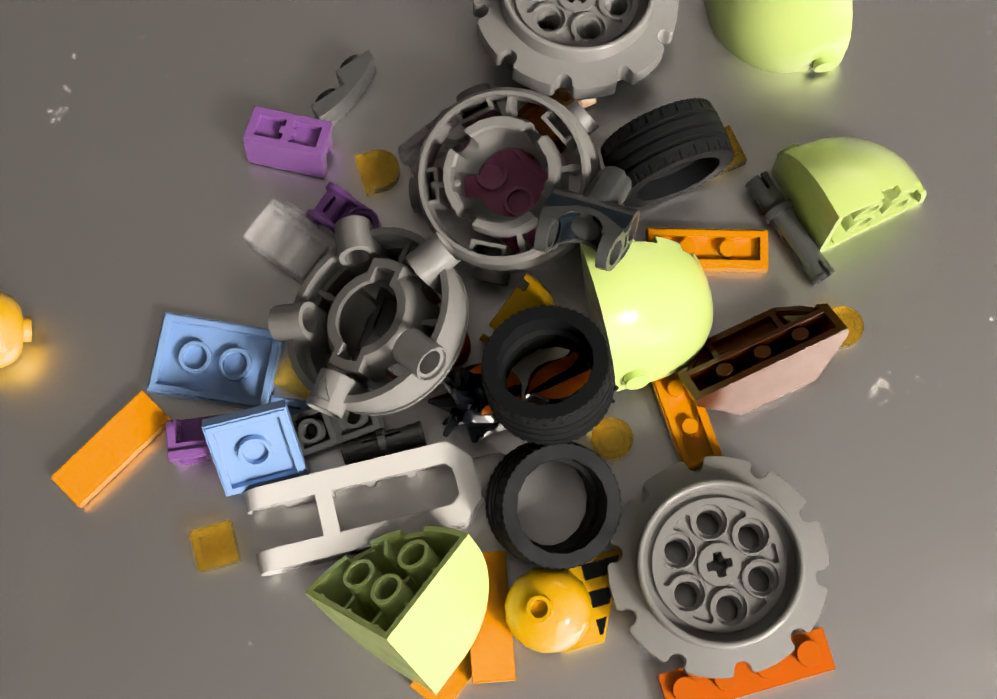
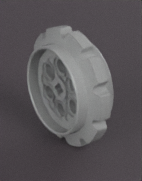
M473 0V15L480 17L477 24V36L485 52L498 66L503 64L512 65L513 80L531 90L549 96L553 95L555 90L561 88L567 89L572 99H592L614 94L617 81L624 80L634 85L657 67L662 59L663 44H669L673 38L678 17V0ZM583 37L591 38L592 40H586Z
M707 456L701 462V470L697 472L689 470L684 462L673 464L661 470L644 483L642 489L647 498L644 503H636L630 500L625 504L620 513L621 517L616 528L617 531L610 541V546L620 551L621 559L617 562H611L607 567L609 591L616 611H630L635 616V623L629 628V634L646 652L662 663L668 661L672 655H679L684 662L683 671L689 675L712 679H727L734 676V668L738 662L744 663L752 673L765 670L777 664L795 650V645L791 641L792 631L810 632L815 626L826 600L827 588L817 583L815 577L817 571L829 567L827 544L819 522H806L801 518L800 510L806 501L791 484L772 471L768 472L764 478H755L750 471L751 463L747 460L725 456ZM701 514L712 515L718 522L717 533L713 535L703 534L697 527V517ZM749 527L757 532L759 536L757 548L749 549L741 545L738 539L739 529ZM678 542L686 548L687 559L684 563L674 564L666 558L664 551L668 543ZM713 556H717L719 562H726L727 569L721 573V577H718L716 571H708L707 565L713 561ZM760 569L768 575L769 586L766 591H756L749 585L748 574L751 570ZM679 584L690 585L696 591L697 599L692 607H684L677 603L674 591ZM720 598H730L736 603L738 614L733 621L723 620L718 615L716 605Z

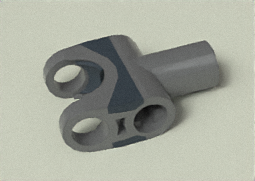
M606 166L598 171L584 194L555 187L546 200L538 220L534 241L535 250L549 253L565 243H582L592 247L597 252L595 258L596 268L605 271L614 269L632 244L640 218L639 210L623 206L632 188L631 179L626 175L625 171L616 166Z

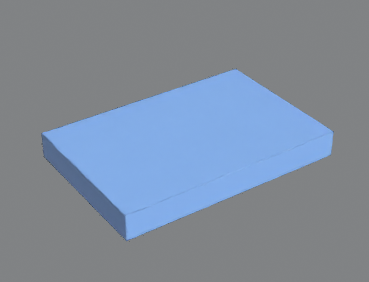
M164 312L147 391L152 394L240 409L268 404L271 394L273 395L284 342L276 341L271 336L269 329Z

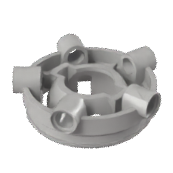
M482 83L458 94L456 97L457 103L446 110L428 132L419 153L416 177H412L409 180V198L413 211L415 213H423L432 232L440 233L453 247L460 259L475 266L472 279L508 286L510 273H522L544 267L564 256L577 244L575 242L565 243L549 253L537 251L535 248L530 250V243L526 233L537 228L544 204L555 187L569 190V176L582 174L579 193L584 194L598 171L601 170L598 153L590 137L600 126L576 100L565 107L556 100L536 91L514 87L491 88L488 83ZM506 101L505 116L502 115L497 102ZM518 101L530 102L547 109L548 111L541 116V119L572 152L578 147L581 164H569L567 166L565 157L558 151L554 141L548 135H541L535 129L534 124L527 119L516 117L518 115ZM460 122L466 128L464 132L470 136L469 144L461 152H456L450 148L443 170L439 167H434L441 145L448 134ZM505 149L527 151L539 161L542 167L548 166L546 169L548 180L544 183L541 192L542 196L529 211L527 210L523 214L514 217L496 214L484 204L481 198L466 197L465 177L480 175L485 162L492 155ZM452 208L458 217L471 221L472 229L481 234L495 238L517 236V244L521 253L515 254V250L506 245L472 238L468 250L449 235L435 211Z
M359 215L347 216L337 221L334 225L337 246L315 265L303 282L294 303L273 306L268 315V328L271 336L278 342H287L289 359L293 370L302 384L311 391L306 405L320 413L337 419H342L345 410L367 416L387 415L403 410L426 397L444 380L454 366L462 350L469 321L467 292L461 277L453 268L461 261L456 251L440 233L434 232L425 239L421 235L403 228L382 227L372 229L368 218ZM378 283L386 288L394 297L396 296L397 312L389 330L379 340L368 346H363L357 361H352L350 357L359 353V339L362 329L371 314L378 308L377 301L363 287L368 284ZM331 352L332 354L328 363H330L346 375H343L339 372L327 368V353ZM399 363L406 371L400 376H396L388 368L393 364ZM366 387H369V388H371V389H376V390L370 391V390H368Z

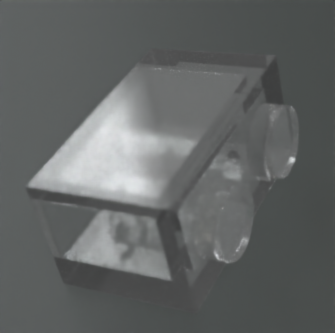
M273 198L243 237L252 250L302 285L315 265L337 246L335 234L321 224L317 228L305 221L306 214L294 204L287 202L285 205H282Z

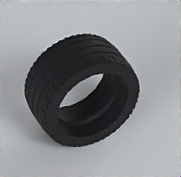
M704 98L675 101L646 112L610 135L600 149L605 167L616 166L624 170L631 179L632 188L623 203L627 207L653 205L686 193L718 175L734 158L730 139L720 117L711 102Z
M553 305L527 308L504 320V323L500 324L494 330L493 335L489 337L483 351L481 365L484 391L495 417L515 437H519L528 443H535L536 445H562L587 435L595 426H598L599 422L603 420L604 415L607 414L615 388L613 359L601 330L584 314L578 313L576 310H570L567 307L563 308ZM560 347L572 350L590 363L591 374L588 382L576 395L560 403L536 405L524 402L511 394L507 388V379L511 369L522 357L538 349Z
M566 442L562 445L556 444L554 446L551 444L544 446L543 444L525 443L511 450L494 468L485 492L486 518L498 542L517 559L543 569L562 570L575 568L596 558L613 539V535L616 533V528L619 525V518L621 517L620 510H622L619 484L608 464L589 448L576 442ZM550 461L564 462L573 467L582 477L587 493L586 513L578 529L565 541L555 545H541L529 539L522 531L517 515L518 494L526 477L539 465Z

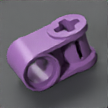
M332 182L326 185L327 192L314 209H308L305 213V216L314 225L331 236H335L334 225L337 221L352 215L368 218L371 225L374 226L373 229L382 228L377 214L372 209Z

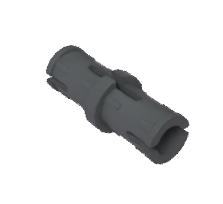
M417 421L384 431L383 428L375 430L376 434L340 443V448L345 465L426 446L427 443L421 422Z

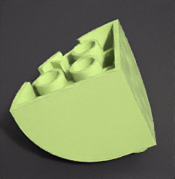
M704 0L710 25L719 41L735 57L761 70L777 73H794L814 69L815 72H826L834 69L841 63L850 42L853 15L852 0Z
M832 137L812 141L800 146L798 143L789 145L777 154L776 161L771 170L786 200L790 199L794 207L792 210L821 252L923 202L927 195L919 178L904 159L887 147L862 138Z
M657 236L653 238V242L635 241L633 239L625 256L611 271L596 268L595 258L597 252L592 247L580 243L587 310L591 322H594L601 330L610 348L615 373V385L619 387L616 392L624 389H640L649 382L677 372L695 358L709 337L713 323V301L710 286L696 255L683 251L680 243Z
M425 526L422 532L405 534L402 530H397L370 540L369 542L372 547L359 553L352 559H349L347 555L343 556L329 567L308 588L305 594L336 625L365 649L402 675L437 694L464 659L481 628L489 594L487 565L481 550L468 533L441 526Z

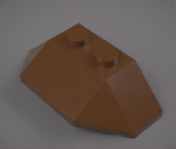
M828 303L816 304L815 307L788 306L771 308L708 338L695 358L685 367L681 368L678 377L697 406L744 415L816 381L849 335V331Z

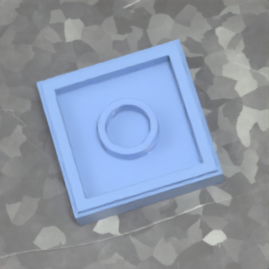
M285 399L202 420L201 428L226 497L244 493L255 487L308 475L305 458Z

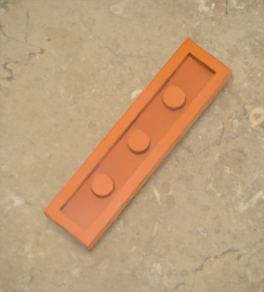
M823 627L807 633L791 636L795 650L777 664L756 673L750 672L744 663L738 662L734 668V676L727 679L697 677L684 673L683 668L659 674L657 678L664 699H735L835 670L836 667Z

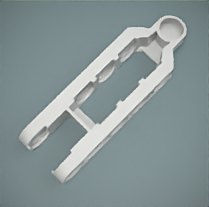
M443 441L249 489L243 493L249 515H252L253 511L280 505H285L289 508L316 501L324 535L257 553L260 576H270L338 560L345 555L348 557L358 555L372 547L369 542L370 540L397 530H402L405 534L422 532L425 526H441L457 530L468 528L482 502L485 501V492L488 488L487 484L490 476L493 474V470L498 463L503 460L505 454L492 453L472 458L471 455L448 441ZM444 465L453 469L459 492L453 504L345 531L340 530L333 499L336 496L335 492L362 485H367L368 488L376 486V482L403 475L412 478L417 476L416 472Z

